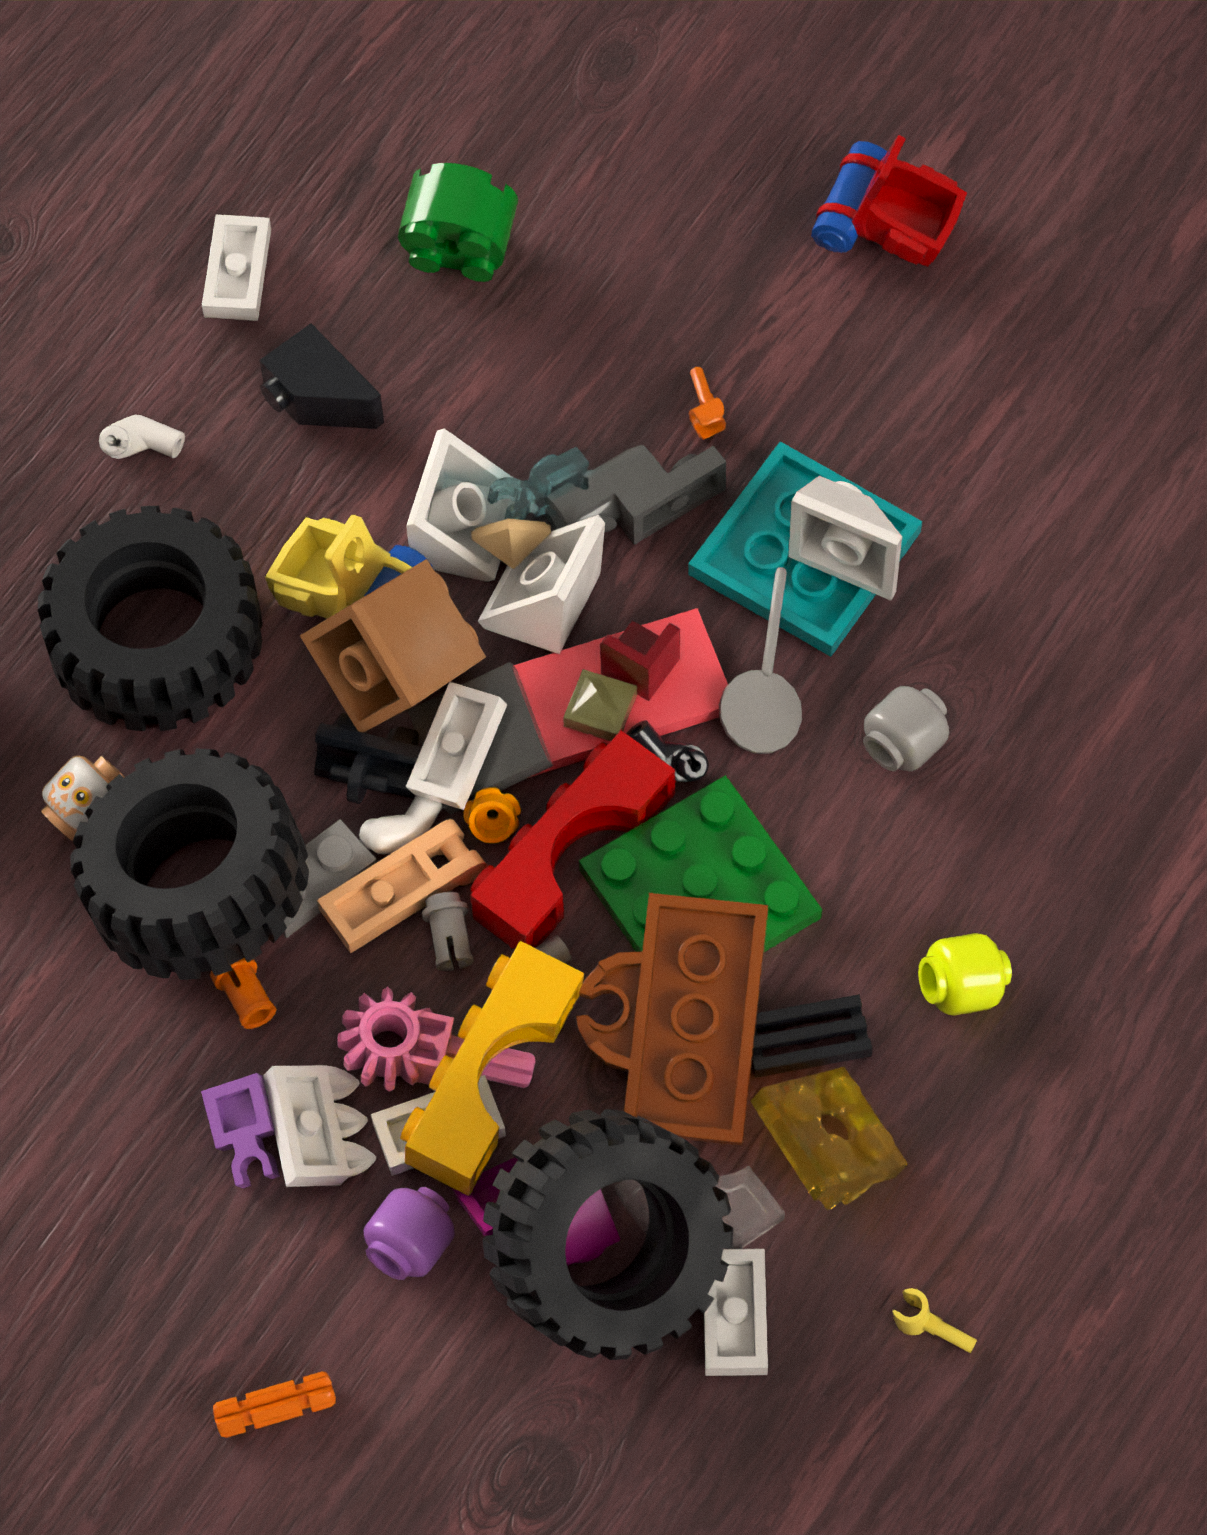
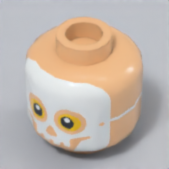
M80 755L73 756L43 787L42 797L47 805L41 812L56 828L73 841L80 822H88L85 812L96 796L103 798L108 793L107 784L119 774L123 778L125 776L102 755L95 763Z

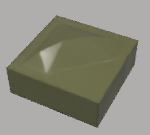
M583 669L563 717L564 727L611 741L621 730H624L637 697V686Z

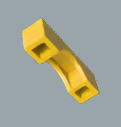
M522 941L518 943L511 958L503 954L498 958L486 983V987L492 989V992L483 1008L474 1004L468 1011L458 1032V1037L463 1039L464 1042L454 1059L447 1055L442 1058L429 1084V1088L435 1090L432 1099L425 1110L415 1107L402 1130L400 1139L407 1142L405 1145V1164L470 1196L498 1145L500 1128L489 1115L480 1098L478 1083L484 1069L494 1057L511 1046L525 1042L554 1043L580 996L579 991L583 985L584 978L583 972Z

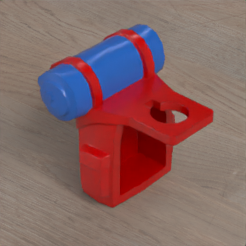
M901 135L897 136L888 152L870 142L858 141L852 145L848 155L842 159L840 173L825 204L819 207L816 214V222L812 228L811 237L818 246L839 253H846L851 250L857 238L861 237L880 244L882 249L890 254H895L913 264H921L928 267L936 259L956 225L967 192L957 187L956 181L935 171L934 168L924 164L918 168L905 161L897 160L898 154L906 140Z

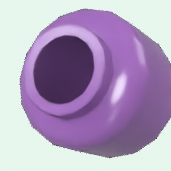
M420 1187L418 1191L409 1188H397L391 1191L363 1230L365 1242L368 1245L366 1255L369 1260L383 1273L397 1280H404L407 1276H425L455 1236L453 1222L447 1214L449 1210L448 1203L438 1193L427 1187Z

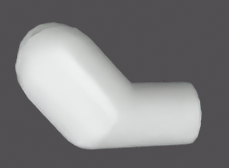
M133 415L117 421L103 429L99 436V444L102 451L116 459L126 458L147 449L176 458L185 441V434L142 415Z
M416 795L405 815L383 816L366 820L360 828V841L367 849L373 850L377 854H391L427 832L443 808L442 803Z

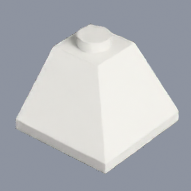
M818 476L798 490L791 503L789 557L892 601L897 588L902 536L874 500L864 495L857 487L844 481L833 482L821 476Z

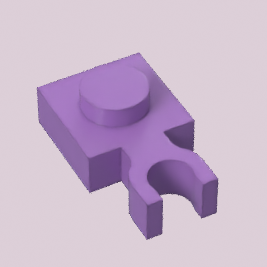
M255 1073L201 1091L215 1148L221 1151L234 1148L235 1156L231 1167L235 1185L240 1188L251 1186L247 1175V1168L256 1159L261 1161L265 1177L270 1179L280 1177L275 1158L265 1150L262 1140L263 1138L275 1135L263 1075Z

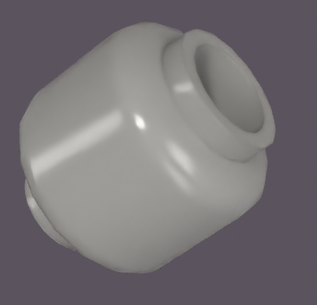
M899 686L892 690L864 719V732L866 736L863 739V743L869 755L879 765L889 771H896L898 769L914 771L920 768L948 740L949 726L945 718L947 708L944 702L934 692L925 688L919 691L913 687Z

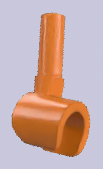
M695 367L691 369L690 375L700 405L689 411V417L697 435L702 440H705L726 428V422L723 418L724 405L719 398H714L710 392L703 369Z

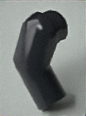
M647 720L637 723L627 732V735L675 769V781H698L706 775L709 762L699 747L663 741Z

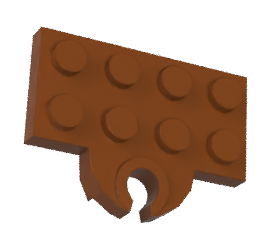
M649 893L643 950L641 952H619L599 961L596 968L584 980L579 991L580 997L593 1000L602 994H612L617 996L624 1005L622 1016L611 1025L598 1024L588 1015L576 1016L578 1029L590 1052L608 1067L628 1072L624 1112L634 1117L641 1116L685 1140L743 1146L769 910L768 905Z

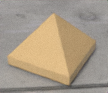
M505 519L475 528L474 531H471V537L474 542L512 569H515L551 534V526L546 524V522Z

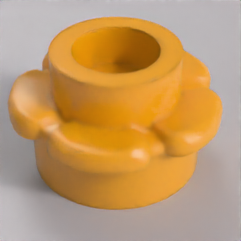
M488 787L477 791L475 798L467 801L463 815L465 822L469 824L472 834L477 839L486 843H499L506 840L517 830L519 826L517 816L521 812V807L518 800L512 794H502L498 788ZM489 810H496L498 815L492 818L487 815V812Z

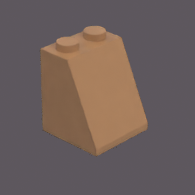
M427 559L300 635L357 731L362 733L416 705L486 658L478 644L475 630L468 622L464 621L449 596L448 587L444 579L433 570Z

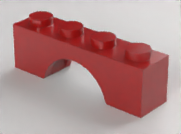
M622 730L608 745L605 742H601L591 751L583 765L584 771L571 785L563 783L559 786L546 805L547 812L534 826L531 824L524 825L512 839L508 848L509 853L496 867L489 865L483 869L472 884L470 890L472 894L470 896L473 919L514 950L520 941L536 948L564 919L563 893L553 874L559 858L572 843L583 836L598 831L617 830L629 832L656 816L675 795V769Z

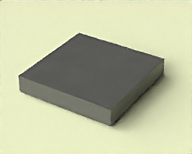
M511 662L462 684L469 688L499 696L507 704L468 800H473L476 792L483 788L495 787L501 791L553 766L518 671ZM445 693L408 710L414 729L419 733L421 748ZM442 803L443 808L450 815L461 810Z

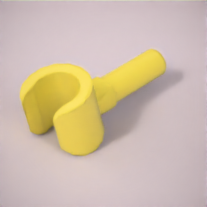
M913 1288L902 1291L904 1300L911 1306L921 1309V1311L916 1316L907 1317L896 1310H892L895 1323L900 1331L911 1336L927 1331L971 1353L977 1339L932 1314L928 1299L921 1291Z

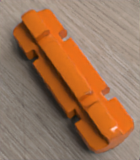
M321 1371L304 1376V1383L295 1385L294 1380L246 1393V1400L238 1402L237 1397L216 1402L213 1405V1415L221 1437L228 1438L245 1433V1426L254 1424L255 1429L302 1416V1410L311 1407L313 1413L332 1407L336 1402V1397L330 1376L327 1372Z

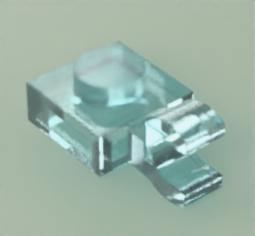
M577 447L559 456L555 454L548 455L534 465L531 469L529 480L522 481L512 477L496 480L490 486L487 500L490 504L497 503L501 499H511L515 502V504L507 507L504 520H524L531 512L536 517H539L546 513L545 508L549 506L544 498L568 482L583 489L582 473L588 470L589 461Z

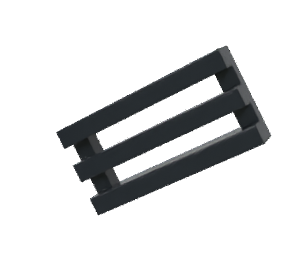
M860 994L757 1013L752 1068L755 1078L872 1056V1045L867 1035L865 1016L862 1014ZM848 1016L850 1017V1019H845V1020H840V1021H834V1022H829V1023H824V1024H818V1025H813V1026H807V1027H802V1028H797V1029H791V1030H786V1031H780V1032H775V1033H769V1034H764V1035H759V1036H758V1033H761V1032H767V1031H772V1030H777V1029H783V1028H788V1027H794V1026H799V1025H804V1024H810V1023H815V1022H821V1021H826V1020H832V1019H837V1018H842V1017H848ZM854 1034L855 1041L768 1057H763L762 1055L763 1050L795 1044H809L838 1036Z

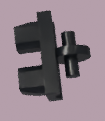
M341 713L333 725L320 723L315 734L317 756L314 775L348 784L346 796L347 801L351 803H362L367 789L414 799L415 794L406 788V784L421 749L417 730L397 726L394 729H390L387 738L368 734V730L364 733L358 732L348 714Z

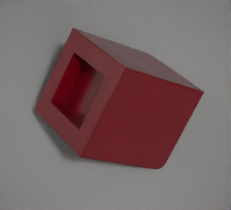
M632 620L619 639L606 635L600 643L601 674L636 685L637 695L649 701L680 659V628L669 623L659 636Z

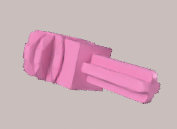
M387 986L382 990L381 1002L376 1003L372 997L363 993L359 997L358 1002L360 1011L346 1010L342 1016V1024L347 1030L338 1033L337 1046L344 1051H348L344 1056L343 1065L347 1071L363 1068L361 1083L365 1087L373 1083L377 1076L384 1078V1087L388 1092L395 1089L397 1076H401L412 1086L417 1082L429 1085L442 1058L447 1055L454 1059L464 1042L463 1039L452 1036L454 1017L433 1013L430 1008L414 1011L416 996L412 992L405 995L401 1002L393 1001V992ZM390 1031L400 1035L404 1041L397 1047L388 1048L377 1044L373 1038L380 1032ZM507 1048L490 1061L482 1075H485L489 1081L526 1088L532 1079L535 1056L528 1052Z

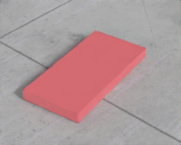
M698 608L641 625L659 636L669 623L680 628V659L649 701L637 695L623 730L626 734L634 725L644 720L651 724L659 736H663L720 718L719 702L728 683ZM624 631L612 634L611 636L619 639ZM605 637L561 650L560 654L551 653L513 665L518 671L553 763L552 767L533 776L584 761L598 744L605 742L608 745L611 742L595 737L592 734L564 727L563 723L564 714L582 670L601 674L600 643Z

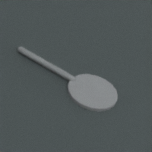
M783 567L777 568L775 572L762 670H750L737 675L724 688L719 702L720 722L726 735L738 747L754 754H770L785 748L797 735L802 722L801 702L794 687L782 676L773 673L787 574L786 569Z

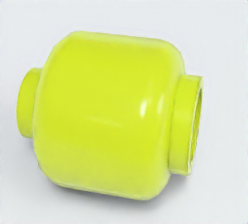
M974 933L944 938L933 943L926 957L920 961L918 976L925 999L929 1003L935 1004L941 1012L955 1016L989 1010L998 1005L1004 995L1005 985H1008L1011 981L1012 969L1007 954L1003 950H999L991 938L987 935Z

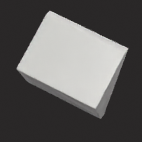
M445 428L438 430L406 525L409 547L424 555L432 564L433 570L485 582L495 580L501 560L474 542L471 537V531H474L477 527L501 520L514 519L524 485Z
M596 515L551 531V534L515 569L507 565L478 620L481 626L486 630L560 654L601 573L605 531L603 519Z

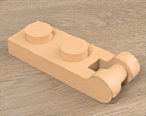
M453 819L441 822L317 900L320 912L350 954L426 907L425 901L428 897L438 893L449 892L459 885L464 886L472 883L481 871L487 867L486 862L477 850L469 851L462 841L465 834ZM436 855H445L449 863L437 869L431 858Z

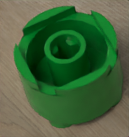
M436 163L432 164L430 173L424 175L421 173V168L413 174L398 232V240L401 246L410 254L409 264L413 268L427 273H435L440 270V267L461 270V273L466 278L473 281L487 282L492 280L494 270L498 269L504 261L518 205V197L515 191L506 183L504 191H501L490 184L492 174L467 165Z

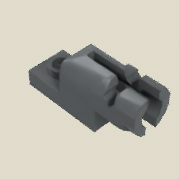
M639 445L627 449L594 470L582 473L583 489L568 482L544 498L545 502L549 505L545 508L546 516L553 529L556 530L599 515L605 522L604 533L615 529L618 524L635 545L726 490V460L713 445L698 455L689 454L683 457L667 473L652 453L644 445Z

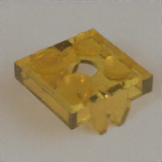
M845 1067L763 1087L750 1101L813 1200H820L826 1210L832 1209L840 1201L844 1205L850 1204L873 1184L895 1178L908 1165L895 1145L891 1134L884 1128L863 1096L860 1087L851 1078ZM829 1114L838 1118L847 1129L848 1140L835 1134H827L821 1125V1115Z

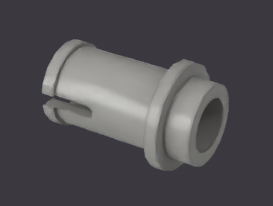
M443 892L428 897L425 901L427 908L422 911V918L425 922L430 923L436 956V968L441 971L454 970L451 946H454L459 968L462 969L470 966L474 962V958L471 954L464 918L469 911L468 904L461 901L460 894L457 892Z

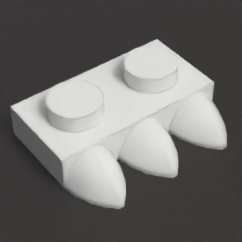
M327 1065L272 1066L263 1075L286 1187L341 1185L348 1177L356 1176L366 1171L375 1162L376 1156L368 1149L356 1143L342 1140L358 1133L368 1122L367 1117L356 1109L344 1104L334 1103L336 1100L349 1096L360 1084L359 1080L345 1070Z

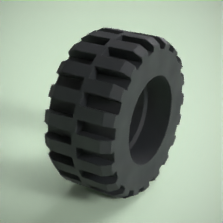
M141 506V513L127 515L125 509L109 513L110 521L98 525L96 520L79 529L82 538L76 543L72 539L67 540L56 552L59 565L50 564L43 576L44 590L38 595L37 611L41 620L39 626L54 674L61 687L68 689L70 698L82 710H90L92 707L95 718L109 725H114L118 719H122L127 730L144 732L146 724H159L160 731L177 729L176 721L188 717L191 718L192 723H196L209 717L208 707L214 703L219 707H224L235 697L233 684H246L254 671L252 659L260 655L263 641L260 628L263 626L250 564L243 559L240 546L231 536L225 535L222 537L220 526L207 518H201L198 523L194 522L191 511L175 507L172 508L171 514L161 513L159 506ZM149 589L176 590L193 597L204 606L198 620L183 636L160 647L148 649L128 648L113 643L99 633L109 612L125 598Z
M196 748L195 754L186 755L184 750L180 749L165 752V759L153 763L150 758H147L134 765L136 771L125 778L119 774L107 784L108 793L103 798L96 796L87 808L85 814L88 822H80L73 839L76 849L73 850L70 856L71 873L76 880L74 887L110 951L116 952L120 960L133 969H142L144 967L148 975L169 978L171 972H176L180 980L200 979L201 972L212 970L213 974L217 976L232 971L231 964L243 958L248 963L262 954L260 947L265 942L270 940L274 943L287 929L284 923L285 918H294L302 904L303 898L300 891H304L308 885L309 868L305 862L308 853L302 835L280 788L274 785L268 773L260 766L249 765L246 758L226 752L223 758H220L218 751L213 749ZM220 839L234 842L225 860L206 877L177 888L162 889L147 886L150 877L159 864L176 850L202 840Z
M589 1109L573 1112L569 1116V1126L554 1119L539 1128L538 1132L542 1139L533 1145L524 1139L512 1152V1155L518 1161L508 1173L500 1169L493 1186L501 1191L496 1203H486L483 1218L485 1223L493 1227V1235H487L482 1239L484 1257L496 1265V1267L491 1269L489 1275L496 1290L508 1298L507 1306L518 1317L559 1346L564 1345L574 1353L592 1359L599 1355V1353L609 1360L628 1359L632 1355L631 1347L646 1355L663 1347L664 1344L661 1337L670 1334L678 1339L692 1327L687 1319L696 1310L705 1313L715 1299L708 1295L715 1280L724 1281L729 1266L728 1263L721 1260L723 1248H731L733 1246V1227L722 1220L723 1216L729 1215L731 1212L727 1192L715 1186L718 1184L720 1176L712 1164L698 1156V1149L678 1135L641 1116L634 1117L621 1110L605 1109L601 1115ZM624 1180L637 1181L643 1188L649 1209L648 1231L638 1255L624 1271L610 1280L587 1286L575 1284L569 1274L565 1256L566 1238L575 1214L583 1203L601 1188Z

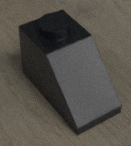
M312 323L259 360L263 384L260 385V389L264 398L277 412L285 410L299 425L377 429L384 423L381 394Z

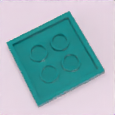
M780 441L688 563V575L769 621L775 572L779 567L785 568L787 574L779 627L831 657L876 594L789 557L791 503L796 492L818 476L833 482L844 481L854 485L864 495L874 500L901 534L900 561L921 533L922 521Z

